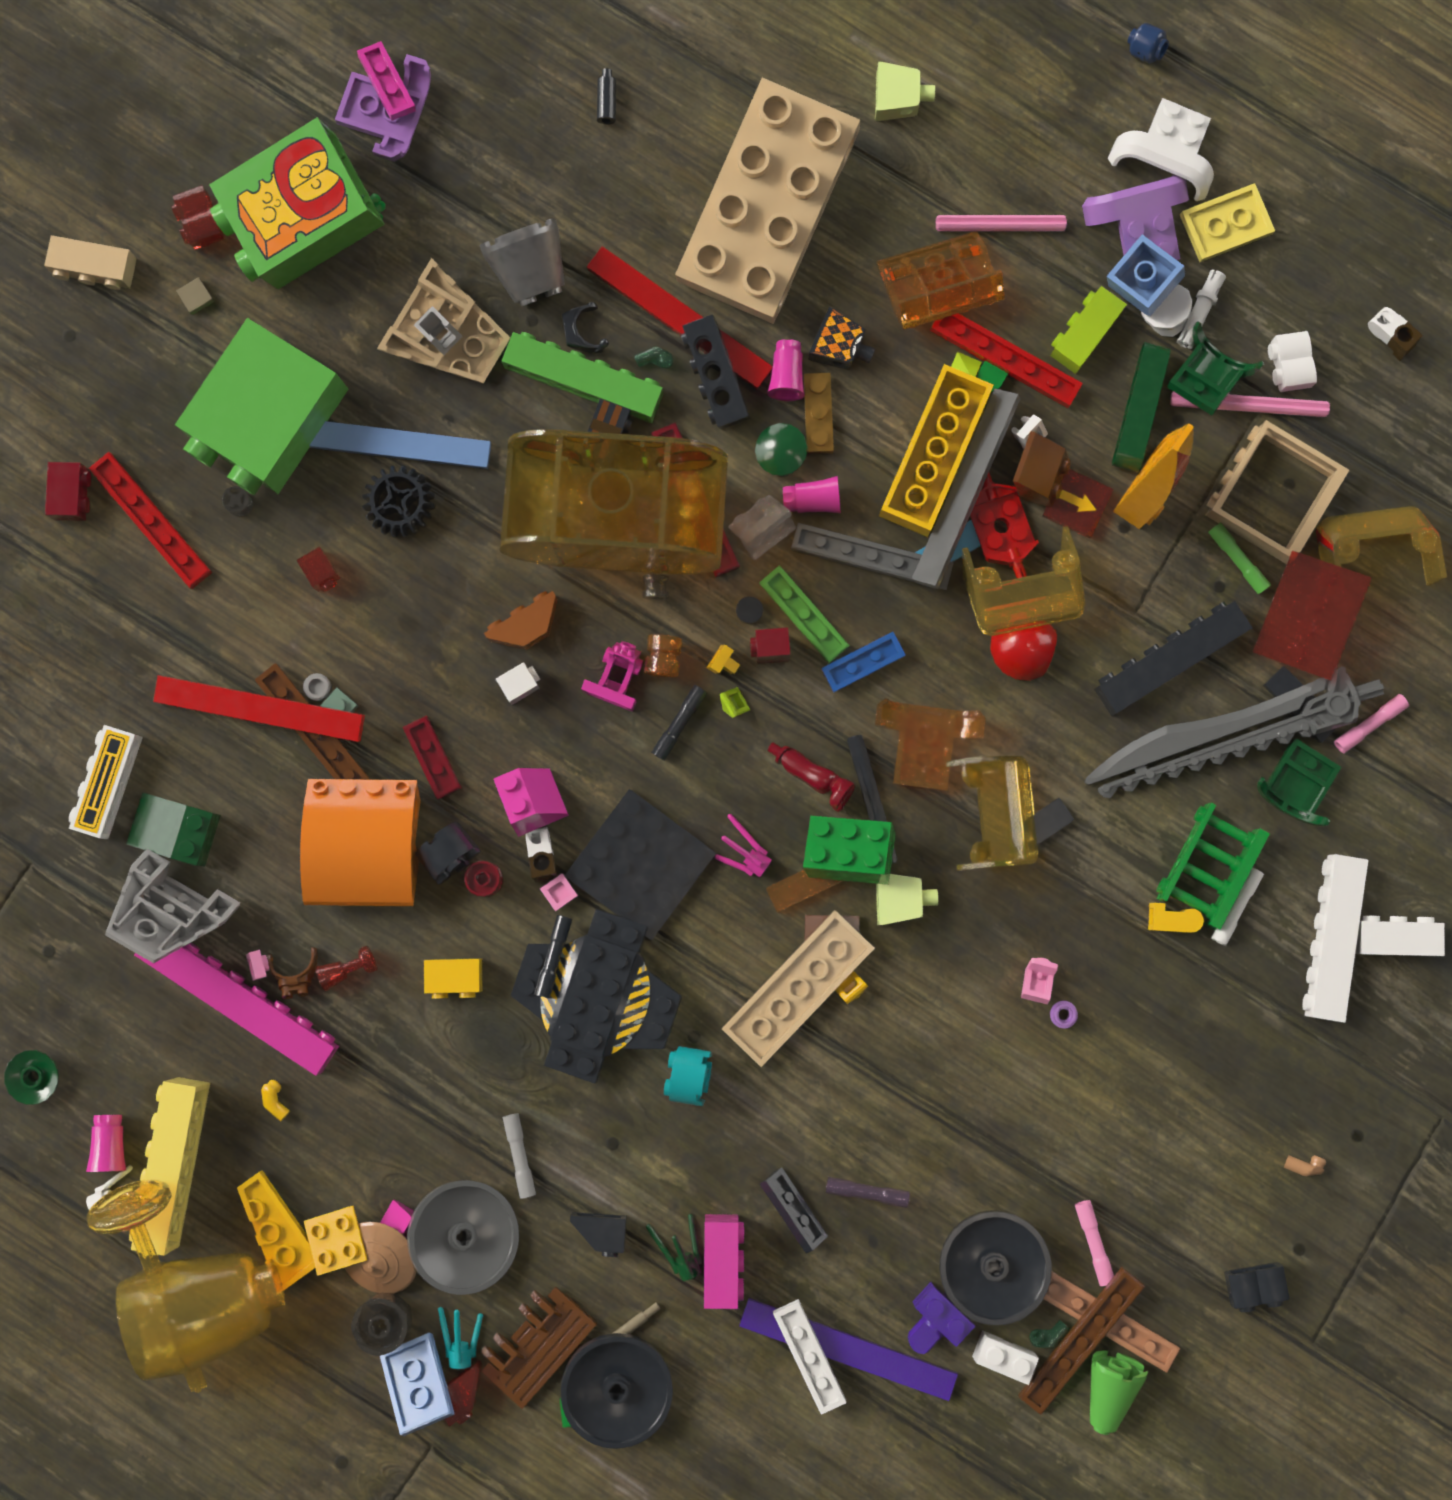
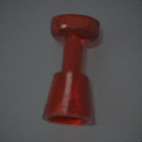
M368 945L360 948L358 951L359 958L344 964L338 961L316 967L317 977L325 991L330 990L347 979L348 973L360 968H364L368 973L377 971L375 958Z

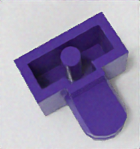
M930 1282L912 1301L915 1308L923 1316L909 1331L907 1337L911 1348L915 1352L926 1354L943 1336L957 1347L973 1330L975 1325L969 1317L953 1305L943 1292Z

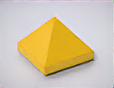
M853 971L835 991L849 1004L859 998L868 986Z

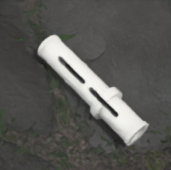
M1211 270L1202 290L1198 291L1196 295L1197 301L1182 333L1177 339V343L1180 346L1187 347L1188 349L1193 348V326L1197 321L1203 326L1212 305H1215L1218 300L1216 298L1226 279L1225 274L1220 271H1216V274H1214L1215 270Z

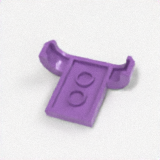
M406 54L404 60L405 74L403 84L415 104V112L391 121L369 77L352 72L335 118L338 125L382 138L381 144L375 143L372 152L375 156L394 162L404 157L409 149L431 82V71L426 60Z
M1172 175V177L1125 190L1088 197L1082 205L1086 226L1113 221L1118 222L1123 255L1128 252L1143 234L1176 260L1180 259L1171 206L1189 200L1186 179Z

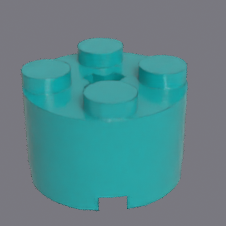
M679 1046L677 1050L670 1052L668 1068H672L670 1079H666L664 1085V1095L669 1096L670 1101L697 1106L704 1105L705 1100L700 1098L702 1093L708 1092L712 1062H708L707 1057H712V1051Z

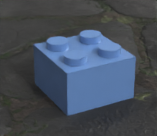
M1142 234L1107 275V281L1111 289L1150 318L1185 277V269L1183 264Z

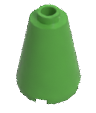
M1106 1350L1096 1351L1093 1354L1091 1364L1090 1424L1096 1432L1103 1435H1109L1117 1431L1148 1375V1371L1143 1372L1145 1366L1134 1358L1118 1352L1116 1357L1107 1356L1108 1351Z

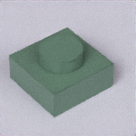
M336 688L321 704L322 707L354 712L358 707L339 688Z

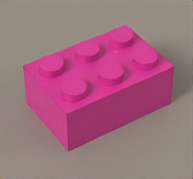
M705 1214L704 1309H738V1301L744 1300L743 1278H738V1272H744V1250H738V1243H744V1222H738V1215Z

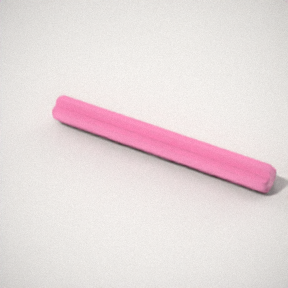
M938 215L936 218L937 231H1064L1067 226V219L1064 215Z

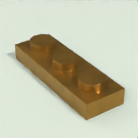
M804 374L806 443L809 448L807 454L833 453L831 374Z

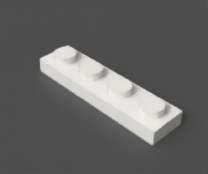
M799 1299L774 1310L775 1319L820 1413L824 1414L846 1404V1398Z

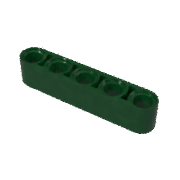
M1144 342L1142 345L1112 459V466L1137 473L1141 468L1170 357V348Z

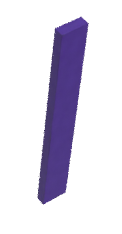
M748 1298L739 1327L787 1343L773 1314V1311L778 1308ZM809 1320L826 1358L941 1399L950 1400L958 1375L957 1372Z

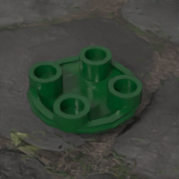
M778 423L769 426L760 434L756 441L755 454L757 462L763 470L772 475L786 477L802 466L809 448L804 435L798 428L791 424Z

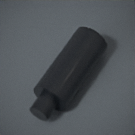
M607 68L602 70V77H599L597 80V122L600 124H613L616 122V79L612 77V70Z

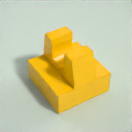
M721 645L708 664L707 669L715 674L720 673L722 669L730 674H735L740 664L730 658L734 650L727 645Z

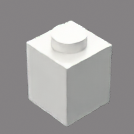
M524 662L496 678L512 705L540 689L536 683L540 680L533 666L527 668Z

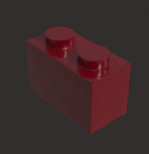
M48 462L46 516L53 520L86 521V513L90 511L87 487L91 485V473L87 467L79 462Z
M788 627L755 630V637L750 638L751 658L756 657L757 664L789 662L790 643Z

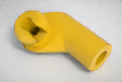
M270 1080L261 1089L263 1106L281 1122L290 1111L278 1101L277 1093L281 1089L280 1083L276 1080Z

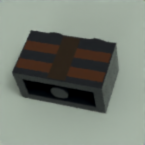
M600 398L587 433L603 434L605 436L601 439H584L581 447L584 454L612 465L615 458L620 459L625 446L621 442L625 433H630L634 423V419L631 418V410Z

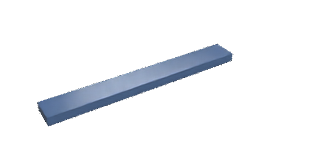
M325 421L309 445L310 448L482 469H488L491 451L490 441Z

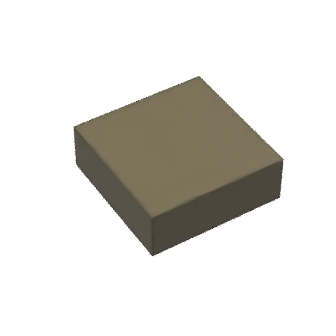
M199 277L176 290L191 315L214 302Z

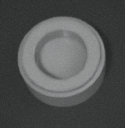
M316 673L306 678L303 690L308 698L314 701H322L331 694L332 684L326 676Z

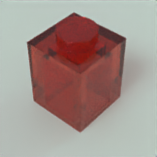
M320 546L297 559L311 586L317 592L321 590L325 592L336 586V581L341 579L326 552Z

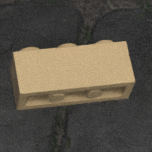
M51 235L44 266L53 274V277L60 280L68 281L69 278H75L83 284L95 285L96 282L104 284L107 288L120 290L121 287L130 289L137 258L128 249Z

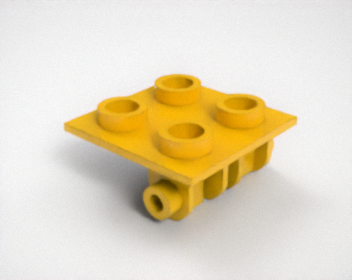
M354 1205L304 1221L317 1276L368 1260Z

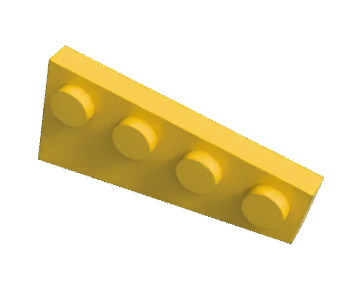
M261 1170L237 1187L249 1221L252 1222L255 1229L256 1240L263 1250L266 1258L265 1263L269 1273L271 1272L275 1282L274 1287L278 1295L313 1270L315 1264L306 1232L263 1170Z

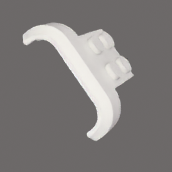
M1162 98L1148 133L1128 131L1121 134L1116 139L1108 160L1112 166H1116L1125 157L1142 160L1189 180L1196 188L1194 200H1203L1208 194L1214 173L1210 163L1197 153L1211 118Z

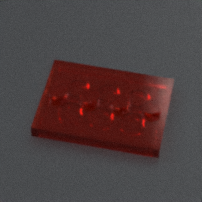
M1292 550L1253 652L1319 677L1332 680L1372 577Z

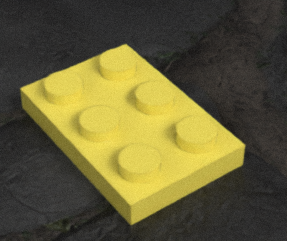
M1255 183L1180 213L1199 262L1273 235L1275 232Z

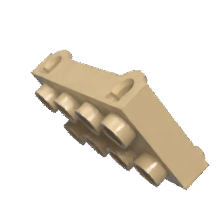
M762 78L676 271L677 282L774 324L837 179L850 155L860 130V119Z

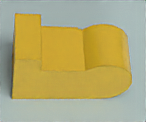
M1149 903L1148 930L1192 933L1197 932L1203 926V916L1196 909H1183L1179 912L1165 911V903Z

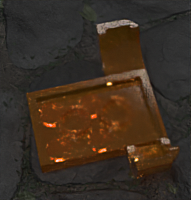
M887 698L878 703L875 726L899 731L893 784L947 791L953 739H983L986 718L981 711H959L893 702Z

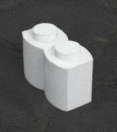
M1308 332L1276 335L1271 344L1268 345L1269 358L1274 361L1276 367L1273 370L1274 384L1278 385L1280 392L1312 388L1317 382V375Z

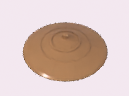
M378 1222L359 1223L368 1260L344 1267L348 1275L363 1288L378 1294H395L406 1289L413 1282L417 1272L409 1256L407 1239L388 1225Z

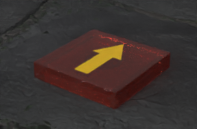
M1069 469L1068 474L1063 475L1061 480L1062 491L1059 499L1054 500L1052 507L1046 506L1042 517L1091 538L1114 489Z

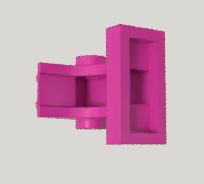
M624 641L621 643L616 642L612 648L608 647L602 660L607 665L599 683L596 684L585 679L581 688L582 692L633 712L636 700L625 694L633 674L638 675L642 667L643 660L639 659L641 651L636 650L635 645ZM614 665L627 670L622 684L609 680Z

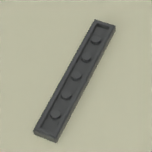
M801 523L797 525L791 546L792 551L914 582L912 580L913 574L922 556L921 554ZM949 563L939 589L947 590L954 563Z

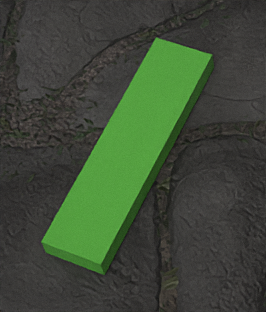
M780 565L759 582L760 586L828 664L850 646Z

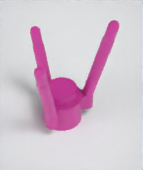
M728 814V819L755 850L752 849L749 853L733 840L722 836V840L745 857L743 863L746 865L718 854L715 855V859L740 869L749 876H752L754 873L760 877L772 860L766 856L768 851L763 849L732 814Z

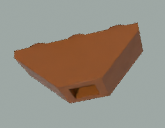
M544 591L533 598L534 603L526 608L524 605L519 606L510 613L511 617L503 622L499 619L491 623L484 635L493 643L524 650L531 648L550 635L558 601L553 591L550 593Z

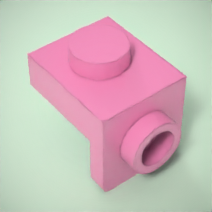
M1031 958L1025 969L1021 998L1048 1004L1058 964L1052 963L1045 958Z

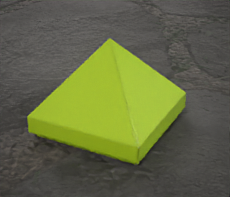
M738 687L720 694L722 709L732 718L750 711Z

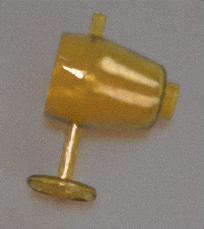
M155 1179L132 1182L104 1195L93 1204L86 1216L89 1229L98 1234H116L129 1231L144 1269L120 1281L116 1288L117 1318L122 1340L132 1367L142 1381L185 1375L191 1392L199 1393L202 1388L207 1387L201 1367L264 1332L269 1327L271 1321V1310L285 1305L280 1275L273 1262L259 1266L255 1258L247 1253H231L160 1262L145 1223L155 1218L167 1207L172 1197L170 1187L167 1183Z

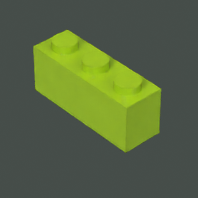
M1102 286L1096 293L1091 290L1082 303L1086 307L1080 314L1076 311L1066 324L1070 327L1065 335L1060 332L1051 344L1054 350L1050 356L1074 374L1079 371L1127 305Z

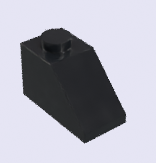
M572 1212L570 1222L595 1251L602 1252V1256L618 1257V1253H624L627 1215Z

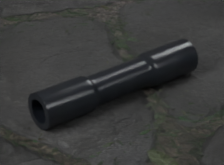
M696 685L692 687L674 720L651 751L653 755L663 761L666 760L682 730L708 694L706 691Z
M561 915L556 916L550 937V946L534 995L548 999L551 997L557 967L573 919Z

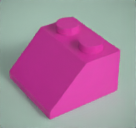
M517 768L494 778L510 824L518 837L569 816L550 769Z

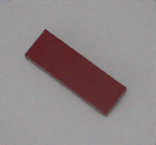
M426 715L403 726L402 728L436 799L439 800L462 789L428 716Z

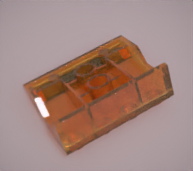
M977 231L877 261V266L894 313L903 330L915 328L934 320H941L954 314L964 313L984 305H991L1005 299L1002 271H995L993 269L987 247Z

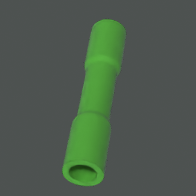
M1221 522L1208 532L1218 546L1227 553L1240 569L1244 578L1257 594H1260L1271 585L1236 544L1235 539Z

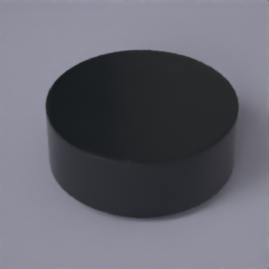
M751 596L742 598L736 607L737 617L745 624L758 622L763 614L761 602Z

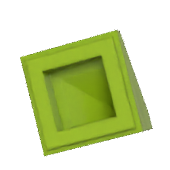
M957 352L951 367L976 377L982 362Z

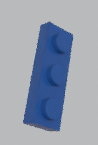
M891 632L823 667L821 670L833 693L905 657V653L894 632Z

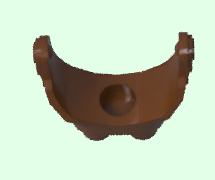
M311 948L309 966L300 974L292 977L276 973L273 965L272 954L267 955L269 969L278 981V988L282 990L283 999H291L293 994H298L300 997L309 995L308 987L311 986V979L317 970V948Z

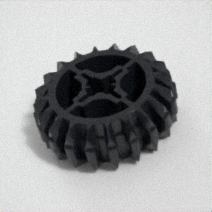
M403 465L400 467L399 472H397L394 466H390L389 474L384 469H381L380 474L382 477L380 479L375 475L371 477L375 483L374 486L371 484H366L365 486L371 493L362 495V498L368 501V503L362 506L364 511H370L366 515L367 520H374L372 526L375 529L381 527V533L384 535L390 531L393 538L397 537L399 530L403 537L408 536V529L417 534L418 531L415 526L419 524L425 528L426 524L422 519L424 517L427 519L432 518L431 513L427 509H435V504L429 502L435 498L433 492H428L432 488L429 482L424 483L426 478L423 474L416 477L417 471L414 468L407 473V468ZM405 482L413 485L415 488L399 490L395 487L394 483ZM387 488L388 496L386 500L381 502L382 505L378 507L380 495ZM394 492L402 499L404 511L396 505ZM419 497V505L411 516L410 506ZM387 513L389 515L399 513L404 520L391 521L382 516Z

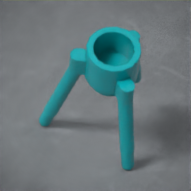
M439 1307L438 1313L446 1348V1358H449V1367L453 1369L468 1368L471 1366V1358L476 1357V1346L483 1314L479 1313L477 1316L471 1345L468 1347V1342L461 1341L460 1312L456 1309L454 1311L455 1342L451 1346L444 1309Z

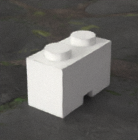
M983 1330L972 1356L977 1364L1027 1385L1030 1383L1039 1359L1034 1351L1005 1341Z

